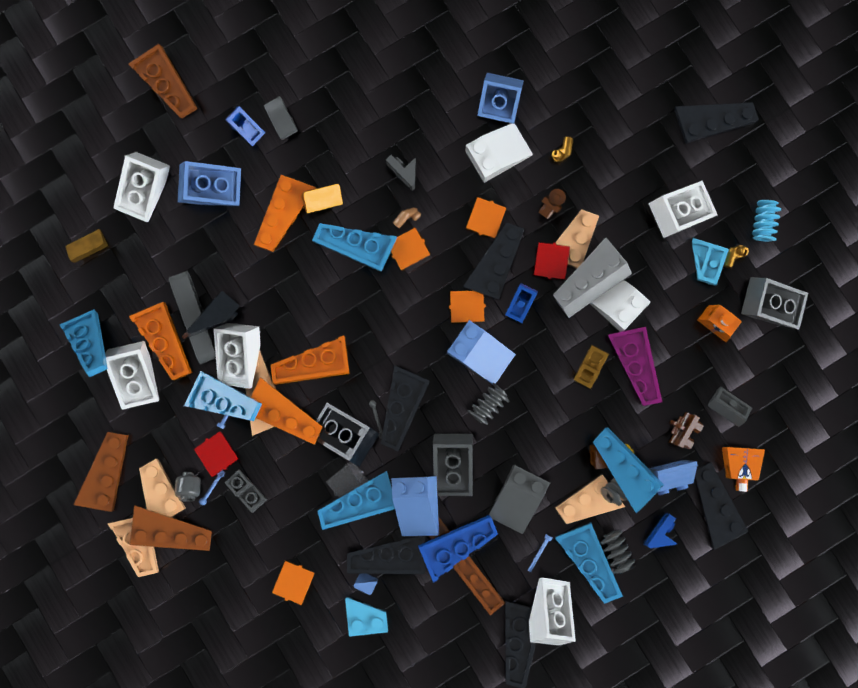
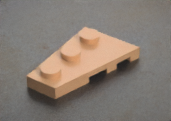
M581 209L556 241L557 245L570 246L567 266L577 269L583 263L599 215Z
M158 459L139 468L148 510L172 517L186 509L183 502L175 496V488Z
M600 475L557 505L555 509L564 522L569 524L625 506L623 503L617 506L604 499L601 494V488L605 487L608 481L603 475Z
M133 518L108 523L138 577L159 572L154 547L130 545Z

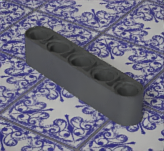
M188 271L169 277V282L187 330L200 316L203 309ZM210 330L189 337L200 364L216 359L215 342Z

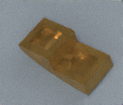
M591 345L574 380L591 389L609 353Z

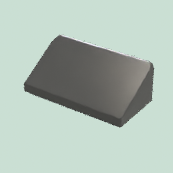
M721 386L708 403V407L738 427L747 421L752 407Z

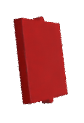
M539 242L534 275L544 276L548 279H565L570 246L557 245L555 242L553 244Z
M221 431L210 439L206 438L204 443L194 449L211 477H214L222 470H227L228 466L239 460Z

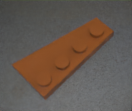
M157 44L129 63L131 68L152 87L180 118L183 119L198 109L160 44Z
M107 432L75 500V506L109 512L114 511L128 435Z
M134 505L130 545L210 551L212 530Z

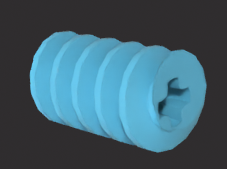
M759 200L757 202L759 207L756 209V213L758 215L754 218L757 222L753 224L755 230L752 231V235L755 236L752 237L754 240L763 242L776 241V238L771 236V234L778 232L772 228L779 226V223L774 221V219L780 218L779 215L775 214V212L781 211V208L776 206L779 202L773 200Z

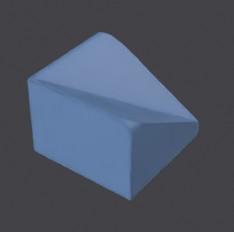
M359 574L354 588L371 595L378 579L369 574Z

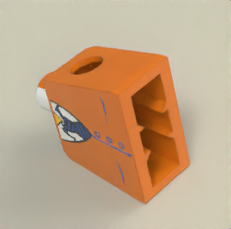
M708 305L697 320L725 342L729 340L742 322L721 305Z
M722 447L726 478L736 479V491H748V480H759L765 450Z

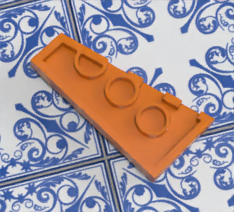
M281 175L254 245L273 252L290 225L296 220L297 215L304 208L301 198L302 193L317 188Z
M161 302L129 316L132 322L139 328L140 334L149 343L151 350L156 353L160 363L172 380H177L192 373L166 302Z
M345 336L271 364L273 384L277 385L350 374Z
M260 377L251 398L262 403L256 418L305 441L316 444L323 426Z

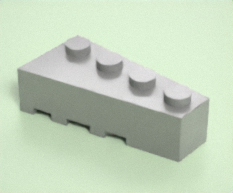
M605 238L553 296L568 318H570L631 275L632 272L625 259L610 241Z

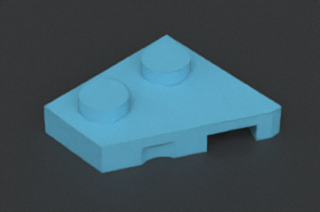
M693 238L692 247L697 280L716 286L729 249Z
M350 597L345 598L349 636L388 632L386 611L358 602Z

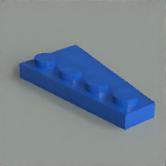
M490 515L418 545L433 583L442 574L450 571L459 561L466 559L475 549H479L498 535Z

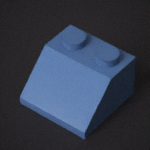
M487 73L477 116L514 124L524 80Z

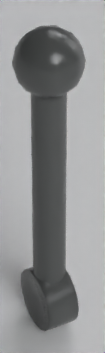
M371 400L369 406L372 407L379 429V438L382 439L383 429L375 407L376 401Z

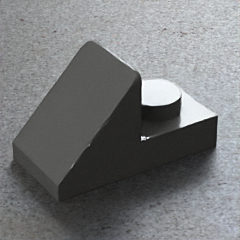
M390 155L386 159V165L413 191L415 189L416 158L404 168V163L398 157L394 158Z

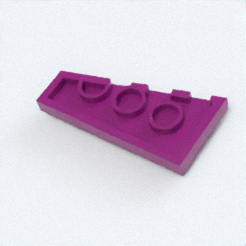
M646 327L609 334L608 337L642 405L661 403L662 398Z

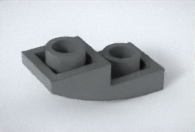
M280 96L264 105L281 140L298 131Z
M238 470L225 482L234 495L252 513L267 500L241 470Z

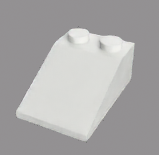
M515 123L477 138L467 144L465 149L484 183L533 155Z
M138 152L126 155L113 208L149 222L166 184L170 165Z
M703 181L663 195L648 203L663 238L717 216Z
M622 280L592 301L590 305L622 332L650 304V301L635 287Z
M226 323L214 328L218 380L229 386L252 388L260 350L259 327Z
M145 341L106 351L107 372L121 409L159 401L152 362Z
M539 578L529 619L530 642L550 645H563L575 642L570 582Z

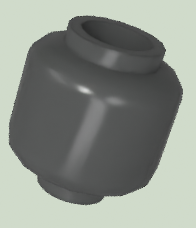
M183 472L182 476L175 479V496L180 501H195V498L200 496V478L194 476L193 472Z

